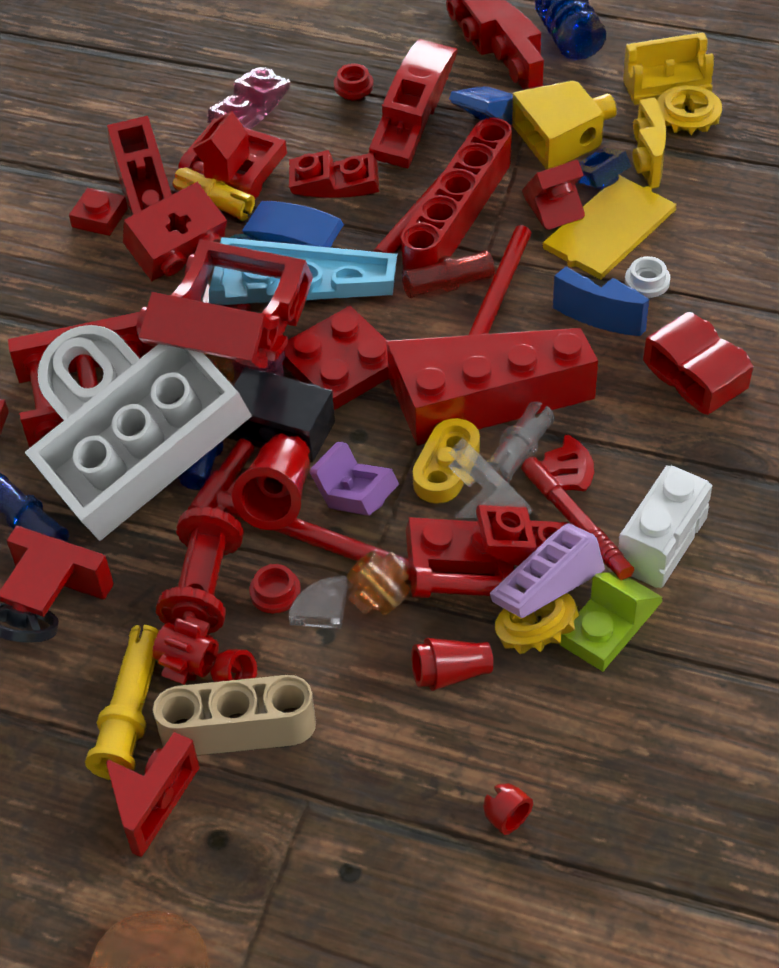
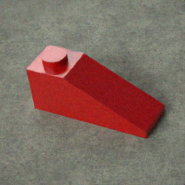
M148 115L107 125L109 147L131 216L172 195Z

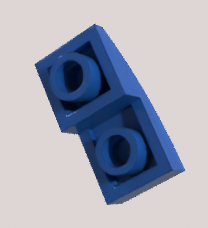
M261 201L242 232L247 240L331 248L344 224L340 218L314 208L286 202Z
M567 266L554 275L553 308L579 322L610 332L641 336L646 331L649 299L637 290L626 286L615 278H612L604 286L600 287L591 279L583 277Z

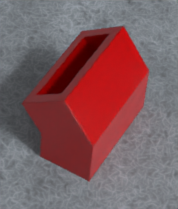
M232 111L214 120L192 148L203 162L204 178L229 183L249 156L248 132Z

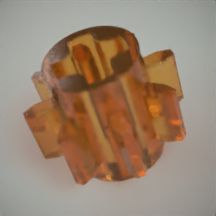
M371 551L364 555L348 572L346 578L352 586L348 589L351 594L347 598L364 615L372 608L375 611L378 610L382 615L388 614L406 598L410 591V587L404 582L409 577L406 573L409 568L392 551L385 558L381 555L379 556L375 551Z

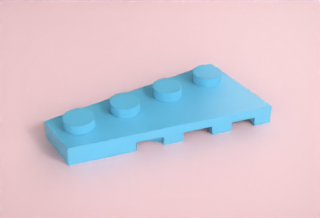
M221 237L220 243L306 260L313 276L306 300L393 295L397 254ZM215 266L209 288V303L230 305L270 302L280 279Z

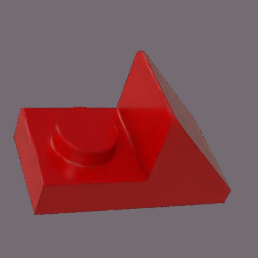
M578 159L536 173L522 189L525 200L545 229L550 230L585 217V212L575 186L584 176Z
M173 732L163 749L158 748L152 753L146 764L144 776L110 760L106 762L131 851L141 858L200 769L193 740L176 732Z

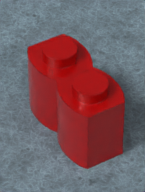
M686 312L646 337L643 360L648 368L660 380L675 387L684 400L705 415H709L749 388L754 366L748 354L742 348L720 339L716 329L709 321L703 320L693 313Z

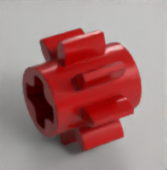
M187 615L184 620L177 618L175 624L168 622L162 626L153 645V658L158 661V664L164 666L161 674L162 677L185 685L187 679L194 681L196 676L203 678L209 674L211 666H214L215 657L219 649L218 641L213 639V636L207 634L210 623Z

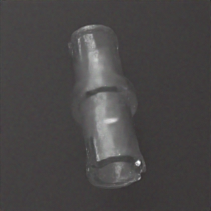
M530 403L515 426L512 425L506 428L500 436L499 447L482 466L483 475L488 481L491 482L497 472L501 470L502 474L496 480L495 485L507 486L523 461L534 456L538 450L537 442L555 420V416L548 406L536 418L535 414L541 408L542 403Z

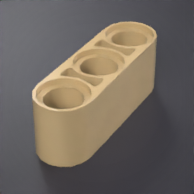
M295 675L175 686L160 693L153 706L162 746L164 747L173 732H176L193 740L196 755L293 746L309 739L316 727L314 702L310 685L304 679ZM288 708H298L294 712H282L283 710ZM236 713L243 714L242 716L237 718H228L230 715ZM189 719L181 724H173L177 720Z

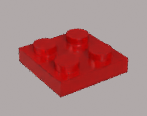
M351 306L342 309L289 339L287 346L278 358L300 382L316 384L322 388L332 390L334 410L389 379L387 340Z

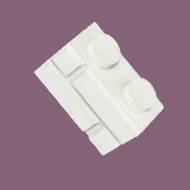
M666 465L619 536L618 549L634 567L632 577L656 588L664 586L693 541L695 533H698L707 519L708 502L712 491V485L707 480L675 466Z

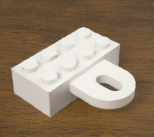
M96 325L79 326L62 333L53 340L43 353L38 367L40 390L64 421L25 451V453L80 521L101 541L252 417L239 392L204 353L158 344L139 359L114 331ZM78 355H90L103 369V379L97 386L83 388L69 374V364Z

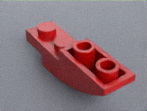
M446 0L449 17L452 21H457L462 28L466 41L472 42L480 55L494 52L497 60H502L508 68L513 82H518L523 90L543 87L544 59L541 56V32L522 12L506 0Z
M419 39L409 50L382 104V118L369 147V153L374 152L377 161L409 169L430 114L434 115L457 56L458 48Z

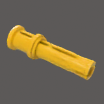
M139 625L132 627L130 631L127 649L110 705L105 707L98 716L97 727L100 730L95 747L90 749L86 756V767L93 774L104 779L111 780L106 764L107 760L132 771L135 770L136 763L132 756L137 740L143 737L146 729L142 710L156 662L153 658V645L159 632L158 629L149 625L143 626L141 639L139 638L141 631Z

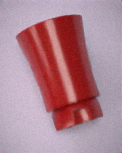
M283 434L272 437L261 448L251 466L237 478L232 489V502L239 516L248 524L263 530H278L287 527L297 518L301 509L302 490L310 471V460L308 457L310 449L304 440L298 436L288 437Z

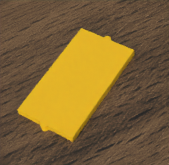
M618 175L583 206L585 217L562 225L543 242V249L567 261L569 267L576 266L601 280L676 211V203L652 192L651 187H642Z

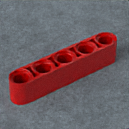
M486 118L474 126L403 230L401 235L402 268L404 275L408 279L415 282H428L440 275L511 165L512 129L507 121L500 118Z

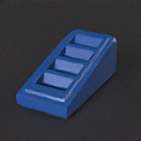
M488 86L451 91L449 97L451 103L474 118L480 120L500 118L507 121L510 125L512 124L513 94Z

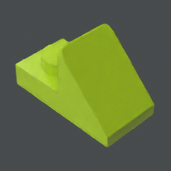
M614 572L596 573L592 578L591 599L579 611V616L574 620L575 630L570 633L561 634L560 646L603 672L662 603V596L630 577L621 580Z

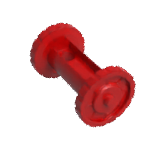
M196 507L186 510L178 519L176 534L179 536V540L187 546L178 586L162 592L157 601L156 614L159 616L160 621L165 624L168 622L175 624L177 618L184 620L189 615L210 623L207 634H210L222 628L226 614L223 603L214 596L223 555L233 553L240 548L244 530L241 527V523L229 513L210 507Z

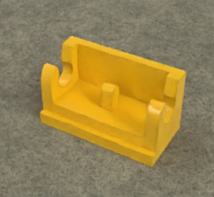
M705 33L626 44L623 81L633 104L638 105L639 100L653 97L657 100L664 91L683 85L698 86L712 92L713 86L711 83L714 57L712 53L706 54L707 37Z

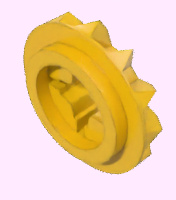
M691 85L677 86L664 91L657 99L664 116L665 126H672L674 133L686 130L692 135L697 129L702 132H708L711 125L719 123L722 103L713 92L705 88ZM685 106H688L691 113H686Z
M566 593L524 618H520L503 609L496 619L495 631L504 648H515L519 654L526 653L531 648H536L541 652L544 646L549 643L560 644L561 634L570 633L575 630L574 620L579 616L574 599L570 594ZM538 616H541V621L535 624V622H538Z

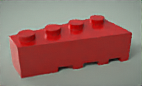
M581 328L387 341L389 381L417 446L425 444L433 429L440 422L448 419L467 420L479 430L595 399L598 359Z

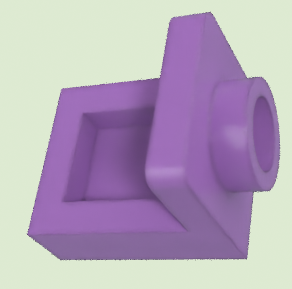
M336 442L310 470L314 482L330 509L370 516L384 504L385 499L399 485L392 469L358 464L348 444L344 442Z

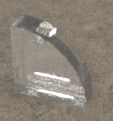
M347 576L326 578L304 589L296 597L290 608V625L341 629L348 590Z

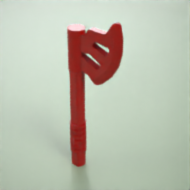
M565 435L563 447L546 452L543 461H539L536 457L526 459L521 466L522 472L546 499L553 503L570 524L593 534L597 538L603 563L619 579L623 580L630 577L634 572V567L609 537L591 521L565 492L568 490L586 491L591 485L594 477V461L589 451L578 440L570 435Z

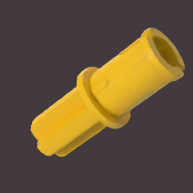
M180 168L176 171L173 180L175 190L180 191L198 182L219 210L237 217L241 221H245L248 218V215L243 213V211L248 214L252 213L255 204L253 195L232 188L223 181L204 178L203 174L189 168Z

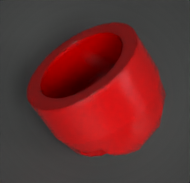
M229 649L217 654L214 666H211L210 675L214 682L256 678L257 663L252 653L248 650ZM231 672L236 673L234 679L232 678Z
M510 783L494 786L498 795L493 798L486 794L483 804L486 818L504 835L512 833L522 825L529 816L534 803L533 799L524 791Z

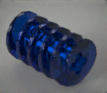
M535 0V9L550 36H552L559 51L566 58L573 60L586 59L595 55L603 47L607 31L588 0Z

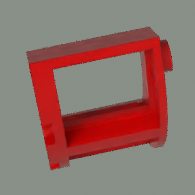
M200 239L195 254H191L187 260L185 277L178 288L171 295L151 292L148 306L142 307L138 315L136 325L138 338L150 346L162 344L235 359L236 362L242 365L266 368L268 360L276 361L288 344V336H283L287 325L296 326L299 321L313 279L312 273L304 259ZM213 266L280 279L270 303L262 313L201 302Z

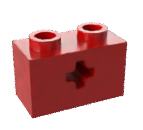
M195 182L124 219L123 244L149 279L153 281L163 275L171 276L179 272L186 265L189 256L195 254L200 239L220 243L221 237L225 236L227 220L201 185Z

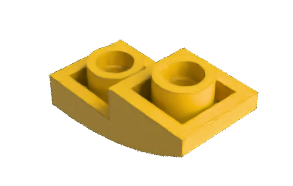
M653 97L639 100L638 119L633 121V132L638 144L632 153L635 170L637 173L643 174L651 189L657 188L660 185L666 141L664 116L656 98Z

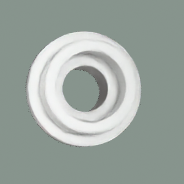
M650 256L636 259L626 271L625 285L637 290L647 298L657 297L668 290L670 274L665 263L660 259Z

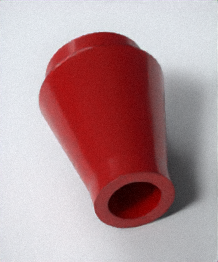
M426 638L424 644H415L412 647L411 662L415 683L418 687L429 686L431 691L478 675L491 674L493 671V654L488 642L472 643Z

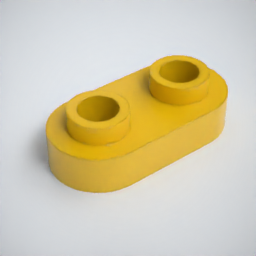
M454 418L440 422L433 429L413 467V488L421 499L430 503H444L452 500L459 494L480 452V434L474 424L464 419Z

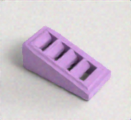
M570 523L564 525L490 592L492 602L518 617L524 618L592 579L596 573H602L605 567L597 538L593 534Z

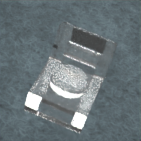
M463 437L448 451L455 459L449 465L450 469L468 487L475 481L482 486L455 514L456 518H477L476 509L478 505L527 507L529 515L534 511L532 506Z

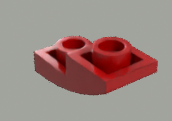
M329 150L304 154L300 157L289 159V188L292 194L319 198L354 197L380 192L378 162L374 152L360 156H351L336 162L333 161Z
M478 505L476 509L485 552L516 566H519L558 529L568 524V522L532 521L529 518L527 507Z

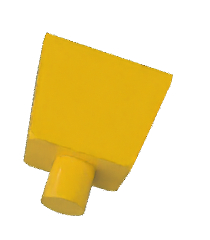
M576 81L513 93L512 126L546 170L568 163L598 148L602 143L603 121L614 118L617 114L616 103L610 94L607 93L591 98L579 82Z

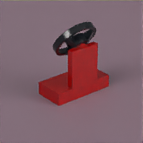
M16 526L6 540L16 567L0 590V602H2L0 604V621L6 622L15 628L26 629L27 631L0 625V638L26 643L42 642L53 638L57 634L59 620L54 613L49 611V608L64 586L105 600L114 585L106 555ZM38 619L45 621L50 627L41 630Z

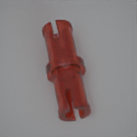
M487 250L456 259L445 256L439 258L438 263L411 270H403L402 283L405 293L409 298L441 289L451 292L458 290L461 284L493 278L495 267L492 256Z

